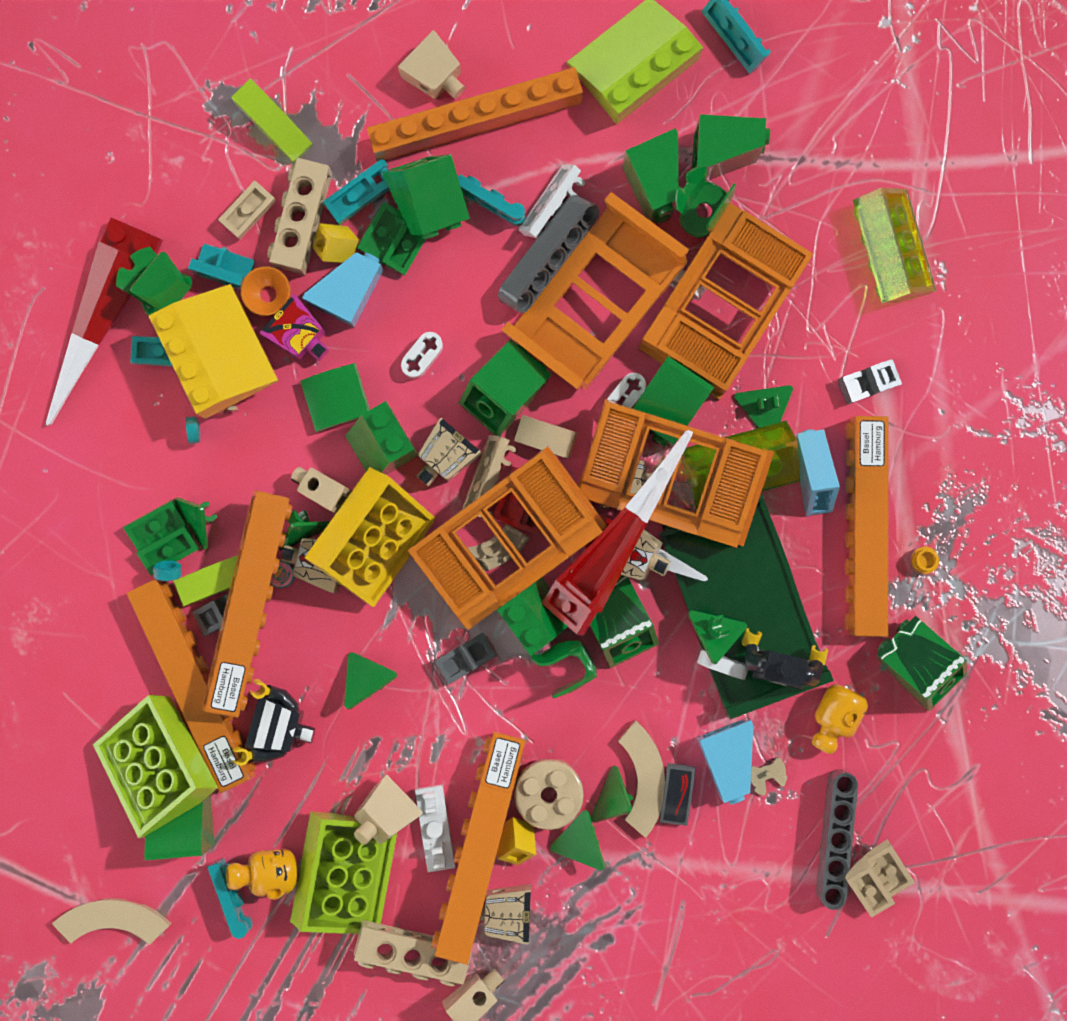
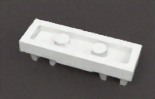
M562 164L519 227L518 231L524 236L537 239L542 233L543 227L549 224L550 221L547 220L550 216L557 213L563 205L565 196L577 195L572 190L573 183L575 182L578 186L585 185L584 180L577 177L581 172L577 166Z
M443 784L416 788L417 806L423 812L419 816L427 871L434 872L455 868Z

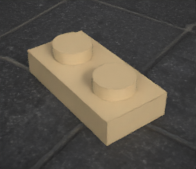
M254 180L218 220L241 240L276 202V199Z

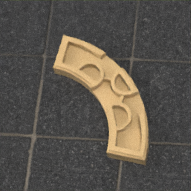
M508 524L502 529L518 551L530 539ZM496 536L480 545L467 547L485 571L496 568L512 558Z
M635 720L618 740L629 753L637 774V790L632 811L624 819L646 838L657 822L662 809L665 774L655 743L646 730Z
M103 898L102 900L83 903L69 910L52 924L70 944L88 932L103 928H115L131 932L150 945L172 923L158 911L145 904L141 905L121 898Z

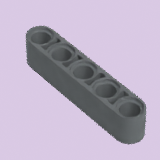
M578 195L570 196L501 285L498 292L499 301L519 313L528 311L594 225L599 215L598 206Z
M842 769L832 771L827 780L816 884L818 899L831 910L842 908L847 899L848 882L845 876L850 871L858 794V781L856 777ZM841 777H847L848 786L843 790H838V780ZM844 804L846 809L844 815L835 817V808L838 805ZM837 832H841L843 835L842 841L837 845H832V836ZM834 860H838L840 862L839 869L836 872H829V864ZM829 889H837L834 899H825L826 892Z

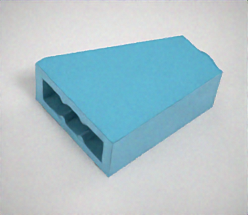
M356 252L304 294L303 300L306 304L355 327L383 272V268L379 264L380 260L369 253H365L363 256Z
M810 429L797 433L794 450L805 515L811 516L833 512L840 486L825 431Z
M749 718L696 737L720 799L724 803L736 804L745 799L744 795L750 793L753 723Z

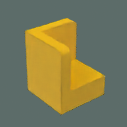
M319 223L312 248L322 261L343 263L355 253L359 239L348 226Z
M513 817L504 823L497 850V859L520 865L536 855L534 826Z

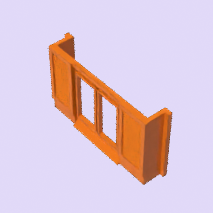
M612 192L604 200L607 206L605 212L575 248L531 308L521 316L514 326L507 322L502 329L505 334L577 390L581 387L586 391L617 349L687 264L686 254L689 251L688 248ZM596 254L645 290L628 314L578 277ZM572 284L576 285L622 320L604 344L555 307Z
M730 203L647 331L638 349L661 364L669 356L712 385L714 388L710 395L720 400L812 258L813 253L745 210L743 211ZM719 254H722L775 288L761 312L705 278ZM699 286H702L755 320L740 344L685 310Z
M605 399L578 486L587 499L622 511L636 495L630 491L649 430L676 437L678 441L685 431L690 430L693 434L689 442L716 450L697 512L693 513L667 504L681 461L680 458L649 520L736 548L738 545L744 546L775 451L753 447Z
M547 446L535 457L421 541L415 543L407 551L463 626L469 630L600 535L607 525L550 447ZM510 492L514 494L551 544V546L529 562L525 561L487 510ZM478 515H481L519 566L518 570L497 585L493 583L456 533Z

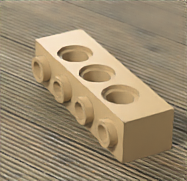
M297 158L295 166H291L288 180L291 183L289 190L284 192L281 202L284 209L282 216L278 217L275 223L276 239L274 243L270 244L268 249L269 262L274 268L306 275L313 249V241L324 208L323 201L326 199L333 174L329 165ZM311 186L312 190L308 195L303 196L299 194L302 187ZM296 212H305V216L301 221L292 220ZM297 237L298 242L294 247H286V241L289 238Z
M362 920L354 950V961H357L362 967L374 968L376 965L385 967L386 971L393 974H401L403 971L412 973L413 977L421 980H428L429 977L440 979L439 981L442 984L448 986H455L456 983L464 985L468 965L447 959L440 966L433 965L432 960L436 957V949L431 948L433 935ZM382 944H389L393 947L387 954H381L377 951L378 947ZM409 950H417L419 952V956L414 960L404 957Z

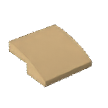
M888 839L864 855L845 876V879L871 918L894 905L895 902L892 896L915 883Z

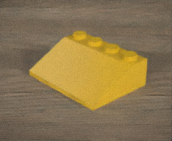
M231 284L172 303L149 315L197 415L206 419L279 381Z
M369 467L304 558L374 608L410 557L407 549L422 540L436 518L389 476Z

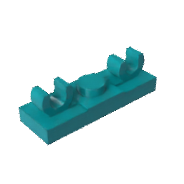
M710 0L701 12L747 72L751 74L770 55V49L766 50L761 44L763 40L754 35L752 29L738 13L739 9L737 7L733 8L729 0Z

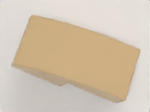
M522 415L514 441L540 450L549 446L555 455L570 459L578 433Z

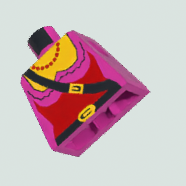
M295 294L259 332L268 341L299 360H302L307 353H310L316 360L320 361L329 351V348L319 341L325 334L324 329Z

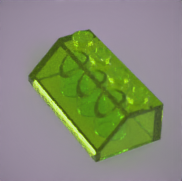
M878 188L854 199V216L861 228V240L867 249L869 268L874 274L877 284L876 293L881 299L882 304L896 303L935 292L936 287L908 190Z
M787 421L725 437L760 449L765 448L775 451L762 491L800 481L797 439ZM699 444L686 447L682 455L686 477L696 509H698L716 453L715 449Z

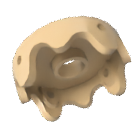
M539 759L523 769L517 778L514 793L516 807L524 820L534 827L545 830L559 829L573 821L580 812L584 796L582 782L576 771L567 762L554 759ZM546 787H552L557 792V797L552 802H546L541 797V792Z

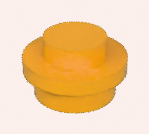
M920 547L913 552L911 564L917 572L929 574L937 569L939 556L930 547Z

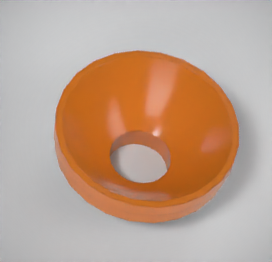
M259 267L250 271L245 276L241 285V297L245 306L251 312L260 316H273L290 299L291 288L289 281L281 271L273 267ZM271 287L276 290V298L272 302L262 300L261 293L265 288Z

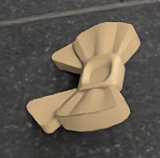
M776 757L771 764L760 768L751 765V783L755 786L754 791L764 796L766 794L765 780L774 778L782 787L785 786L787 780L786 768L779 757Z

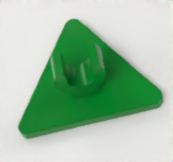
M787 385L738 392L734 395V398L767 440L772 441L793 392V387Z
M179 497L174 498L176 506L203 550L207 549L206 525L213 523L217 518L216 514L210 517L205 516V509L209 507L210 503L203 502L199 505Z
M296 510L292 511L288 520L290 527L286 532L283 547H278L279 550L283 551L285 545L292 547L300 543L302 538H310L323 532L330 521L309 522L310 518L306 510L299 514Z
M693 610L688 614L713 664H717L747 628L745 622L724 618L723 615L715 616Z
M354 652L349 653L345 708L351 710L377 691L383 689L384 686L397 678V673Z
M612 766L591 816L593 823L630 814L632 811L630 800H633V796L626 792L617 766Z
M584 810L550 848L551 851L602 871L605 868V863L599 847V840H597L590 814L587 810Z

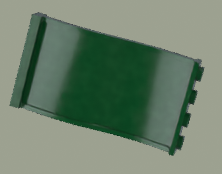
M763 494L759 497L744 546L738 545L736 548L667 525L662 526L664 531L657 534L661 539L665 552L708 578L707 581H701L674 572L688 613L693 610L715 616L723 615L724 618L745 622L750 633L754 635L757 634V631L762 633L758 644L759 650H770L809 660L812 646L815 645V649L820 651L800 599L783 546L764 502ZM744 631L724 656L746 664L745 646L741 643L745 634ZM696 633V636H697L698 642H699V644H700V647H701V649H704V647H703V645H702V643H701V641H700V639H699V637H698V635H697V633ZM826 663L823 666L819 683L814 687L804 685L803 691L751 678L752 671L748 670L745 680L708 668L723 704L726 717L730 720L834 681Z

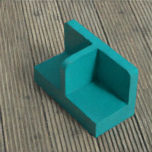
M204 244L198 260L191 258L188 269L195 275L225 285L231 284L232 287L241 290L242 281L253 270L255 262L253 259L232 253L226 247L220 249Z

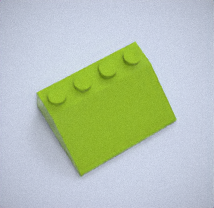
M645 0L568 60L567 64L570 68H576L578 78L612 120L618 124L700 59L703 46L684 24L655 0Z
M148 695L93 744L138 838L145 837L199 805L218 788L170 696Z
M310 811L290 922L300 932L359 934L362 920L381 924L397 833L382 844L372 838L364 845L354 836V832L361 826L354 816Z

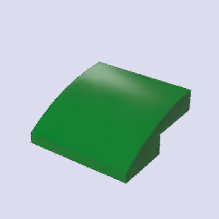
M383 202L356 249L364 254L369 253L380 260L379 263L405 276L426 239H423L421 235H411L401 212L388 203Z
M356 363L331 369L300 380L316 432H322L343 423L357 421L362 414L370 410Z
M173 499L123 527L138 550L136 554L150 576L153 575V566L156 563L166 560L177 562L199 550L192 532Z

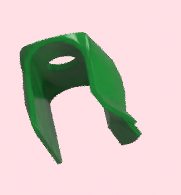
M705 165L696 167L686 173L687 183L684 188L677 187L675 199L676 209L680 212L679 222L681 227L688 234L698 238L706 237L714 229L730 204L736 188L734 183L727 193L716 184L706 181L708 170ZM700 204H708L712 209V213L709 217L702 218L697 215L696 208Z
M151 247L134 252L130 257L135 264L134 268L127 270L121 267L116 278V286L142 302L148 316L172 303L180 301L192 286L190 275L180 273L167 253L160 252L157 255Z
M566 641L558 643L543 654L534 653L531 655V659L538 666L552 665L571 655L578 657L585 666L586 673L583 677L553 691L552 698L569 694L597 677V669L582 642Z

